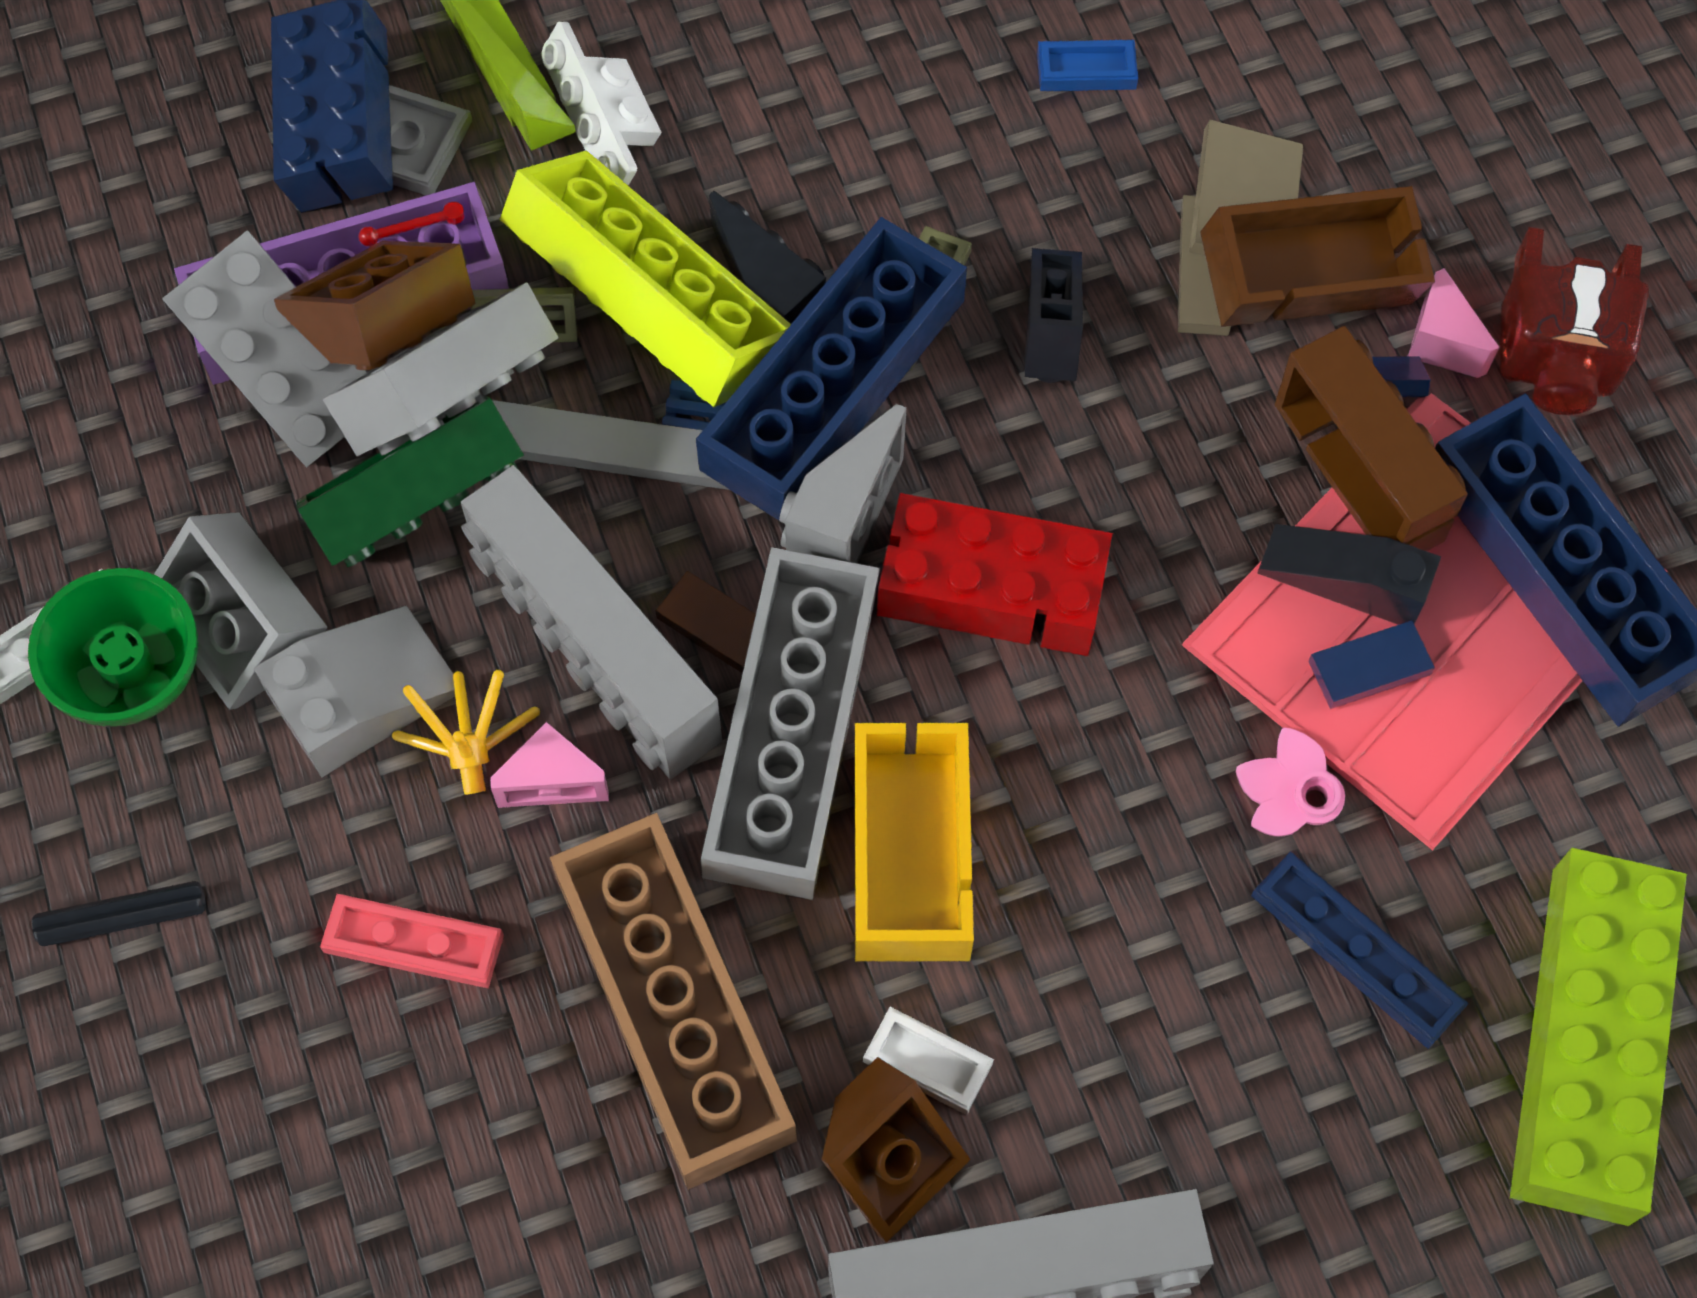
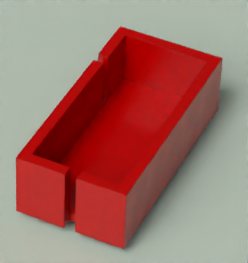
M900 493L890 534V545L887 547L878 587L877 616L1030 645L1036 613L1044 614L1047 616L1041 642L1042 648L1088 656L1094 635L1113 533Z

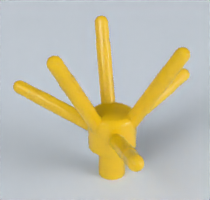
M495 670L487 690L476 731L472 732L464 674L461 671H456L453 674L460 731L454 732L452 736L411 685H406L403 688L404 695L442 742L395 730L392 733V738L395 741L449 757L451 769H460L464 794H474L486 791L482 764L489 762L488 750L539 716L540 709L536 706L531 707L486 738L504 677L503 671Z

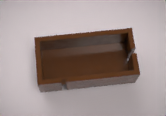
M1412 186L1218 207L1200 233L1221 327L1265 322L1272 313L1274 321L1412 305L1435 283L1425 238L1415 239L1397 259L1395 258V253H1400L1422 230Z
M1344 325L1291 352L1274 405L1299 441L1333 424L1337 425L1339 429L1307 444L1306 451L1364 533L1370 536L1391 538L1424 551H1428L1443 543L1455 521L1453 518L1458 515L1468 495L1463 478L1456 468L1447 465L1434 448V442L1428 429L1423 424L1416 423L1406 410L1398 388L1392 382L1385 381L1376 369L1368 347L1362 341L1355 340Z

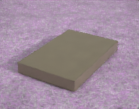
M1209 120L1203 135L1189 252L1205 255L1200 231L1218 207L1298 198L1303 144Z

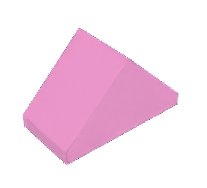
M1445 268L1435 272V283L1429 287L1425 296L1408 356H1420L1424 363L1479 378L1487 374L1499 350V346Z
M547 722L491 777V790L498 808L609 801V790L604 770Z

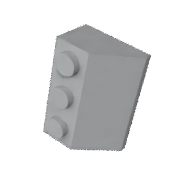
M239 512L190 516L154 574L175 587L188 603L198 633L196 665L229 710L241 707L265 690L253 669L254 667L299 640L325 632L328 628Z

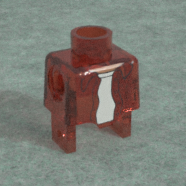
M1529 227L1515 256L1513 281L1501 304L1500 372L1505 379L1510 381L1533 384V401L1542 410L1559 415L1581 414L1591 410L1597 404L1598 396L1607 397L1618 390L1626 373L1638 356L1649 294V286L1644 282H1640L1642 246L1626 244L1611 273L1606 270L1601 261L1575 257L1570 263L1563 266L1541 265L1544 230Z

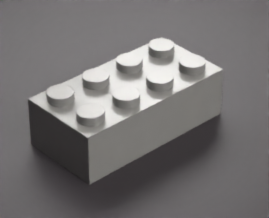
M247 230L162 299L307 468L345 437L323 399L366 374L367 371L357 370L355 365L330 363L277 310L274 299L296 286Z
M526 282L457 318L455 323L440 328L425 337L418 345L405 349L390 358L386 364L372 369L327 396L323 401L356 456L376 447L381 455H384L410 439L415 441L441 426L439 421L446 417V415L448 418L453 417L477 402L475 398L480 395L479 389L483 395H486L511 381L510 375L514 373L513 367L520 373L544 360L545 356L541 349L559 337Z

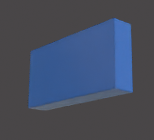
M1135 40L1038 41L1037 58L1040 91L1136 90L1138 71Z

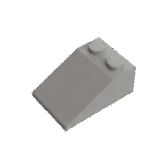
M898 404L894 405L806 474L798 493L792 491L788 493L779 519L780 522L785 524L780 543L782 547H785L788 551L858 564L903 461L906 407Z
M407 605L301 639L253 668L267 695L321 778L388 738L395 730H401L421 717L404 695V686L411 685L431 710L455 697L453 672Z

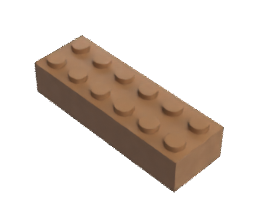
M652 814L551 856L550 860L558 884L687 1189L694 1188L797 1142L796 1124L658 814Z

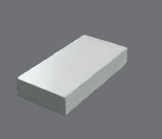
M889 1007L863 1056V1062L868 1065L877 1057L881 1058L914 1079L924 1094L965 1115L968 1114L994 1059L892 1007Z

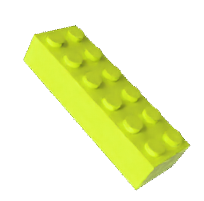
M587 150L517 170L500 221L511 229L519 240L529 245L551 264L557 273L563 275L583 292L591 303L600 307L615 320L628 335L634 337L655 355L663 366L671 369L701 399L707 401L713 407L729 400L790 327L791 324Z

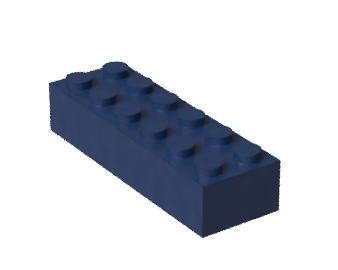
M880 217L696 438L699 470L779 520L781 509L790 491L798 493L806 474L860 432L962 305L965 298L967 267L890 221Z
M1526 393L1437 442L1435 446L1436 451L1447 465L1457 469L1463 478L1465 490L1468 493L1457 516L1618 727L1697 681L1696 608Z

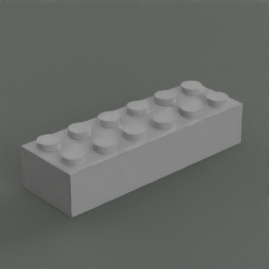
M514 465L461 501L467 522L461 527L465 536L473 545L469 553L475 564L487 577L495 573L504 584L501 588L504 597L518 614L527 611L537 624L533 626V629L540 641L550 652L553 653L559 649L569 661L566 664V668L573 680L583 691L592 688L602 699L599 707L606 719L618 731L625 726L636 739V742L633 743L634 750L650 770H654L659 766L664 774L672 780L722 742L718 699Z
M771 547L701 856L702 878L813 900L877 592L879 568Z
M1197 1189L828 1254V1272L832 1298H1133L1154 1292L1155 1298H1183L1192 1294L1190 1288L1199 1285L1201 1278L1214 1264Z

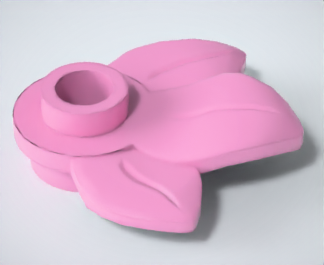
M1283 728L1277 742V758L1256 759L1240 764L1236 768V775L1244 793L1260 804L1252 818L1251 826L1264 834L1274 837L1288 836L1298 831L1306 823L1311 825L1327 824L1333 821L1343 809L1345 791L1339 779L1326 771L1324 750L1315 740L1297 730ZM1311 790H1318L1324 794L1326 803L1321 807H1314L1307 802L1306 793Z

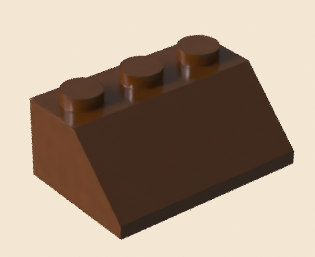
M380 241L274 299L277 310L330 363L355 365L357 370H371L386 364L388 355L399 349L418 345L423 341L422 335L434 328H442L455 323L459 313L476 304L460 244Z

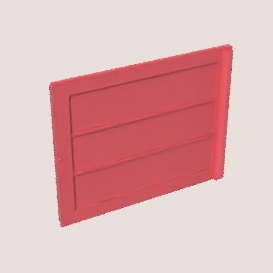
M1432 393L1425 397H1418L1406 409L1416 423H1421L1428 429L1434 442V448L1438 441L1471 424V422ZM1333 488L1295 525L1297 527L1366 535ZM1456 516L1453 518L1455 521L1445 541L1427 551L1441 556L1426 602L1414 623L1435 667L1432 674L1330 709L1308 662L1311 654L1398 624L1257 574L1260 562L1183 642L1182 646L1282 728L1297 730L1315 740L1324 750L1327 765L1432 851L1583 681L1467 527Z

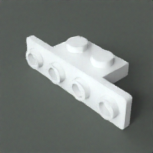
M557 22L541 52L544 66L553 80L562 104L575 125L578 139L585 151L587 150L618 178L629 185L637 172V165L627 145L654 146L662 132L627 60L584 56L568 22Z

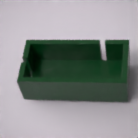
M483 394L478 395L475 398L477 402L453 417L448 418L446 415L442 419L444 424L415 441L410 439L384 455H381L379 452L296 500L299 513L332 566L341 561H344L347 567L361 562L376 551L373 543L389 533L392 534L395 540L411 533L423 525V521L420 518L422 514L436 506L442 512L448 511L461 504V501L470 495L467 488L483 479L490 482L513 465L517 468L514 461L524 456L490 397Z

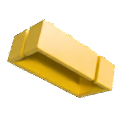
M855 723V961H970L974 934L972 890H970L972 883L968 723H917L915 754H905L906 723Z

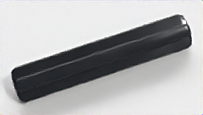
M192 881L41 912L32 917V933L35 941L40 946H49L202 914L206 910L205 893L199 882Z

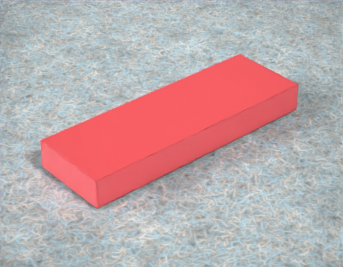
M337 894L320 948L326 954L489 989L504 933L500 928Z

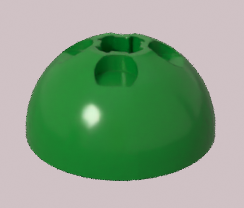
M130 568L100 570L84 575L67 584L42 608L32 627L29 638V667L35 684L51 704L68 716L92 725L110 727L131 725L160 713L172 704L185 689L197 660L198 633L188 603L177 589L164 579L149 572Z

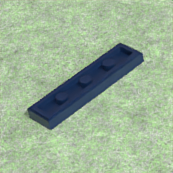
M1291 851L1254 889L1251 896L1427 1049L1433 1045L1469 1004Z

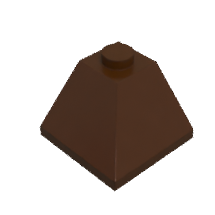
M877 1057L835 1097L822 1161L877 1235L887 1243L971 1159L916 1081Z

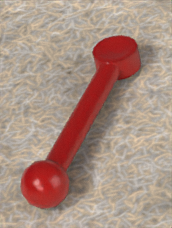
M449 202L444 206L443 211L378 229L371 226L364 227L360 230L358 238L362 245L371 247L377 244L381 238L446 221L453 225L459 224L465 217L464 208L458 202Z

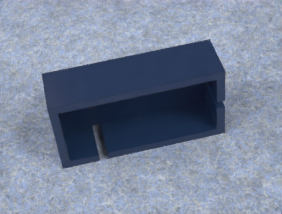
M335 0L271 17L274 182L301 213L342 203L341 192L320 168L322 166H325L351 200L393 190L389 74L384 65L388 64L387 29L367 0Z

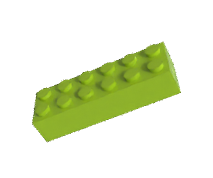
M1571 848L1553 869L1510 1198L1625 1226H1630L1651 1212L1686 873L1576 848Z

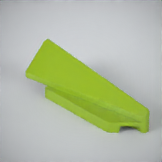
M440 0L511 125L518 127L531 151L576 132L575 125L556 103L552 90L499 0Z

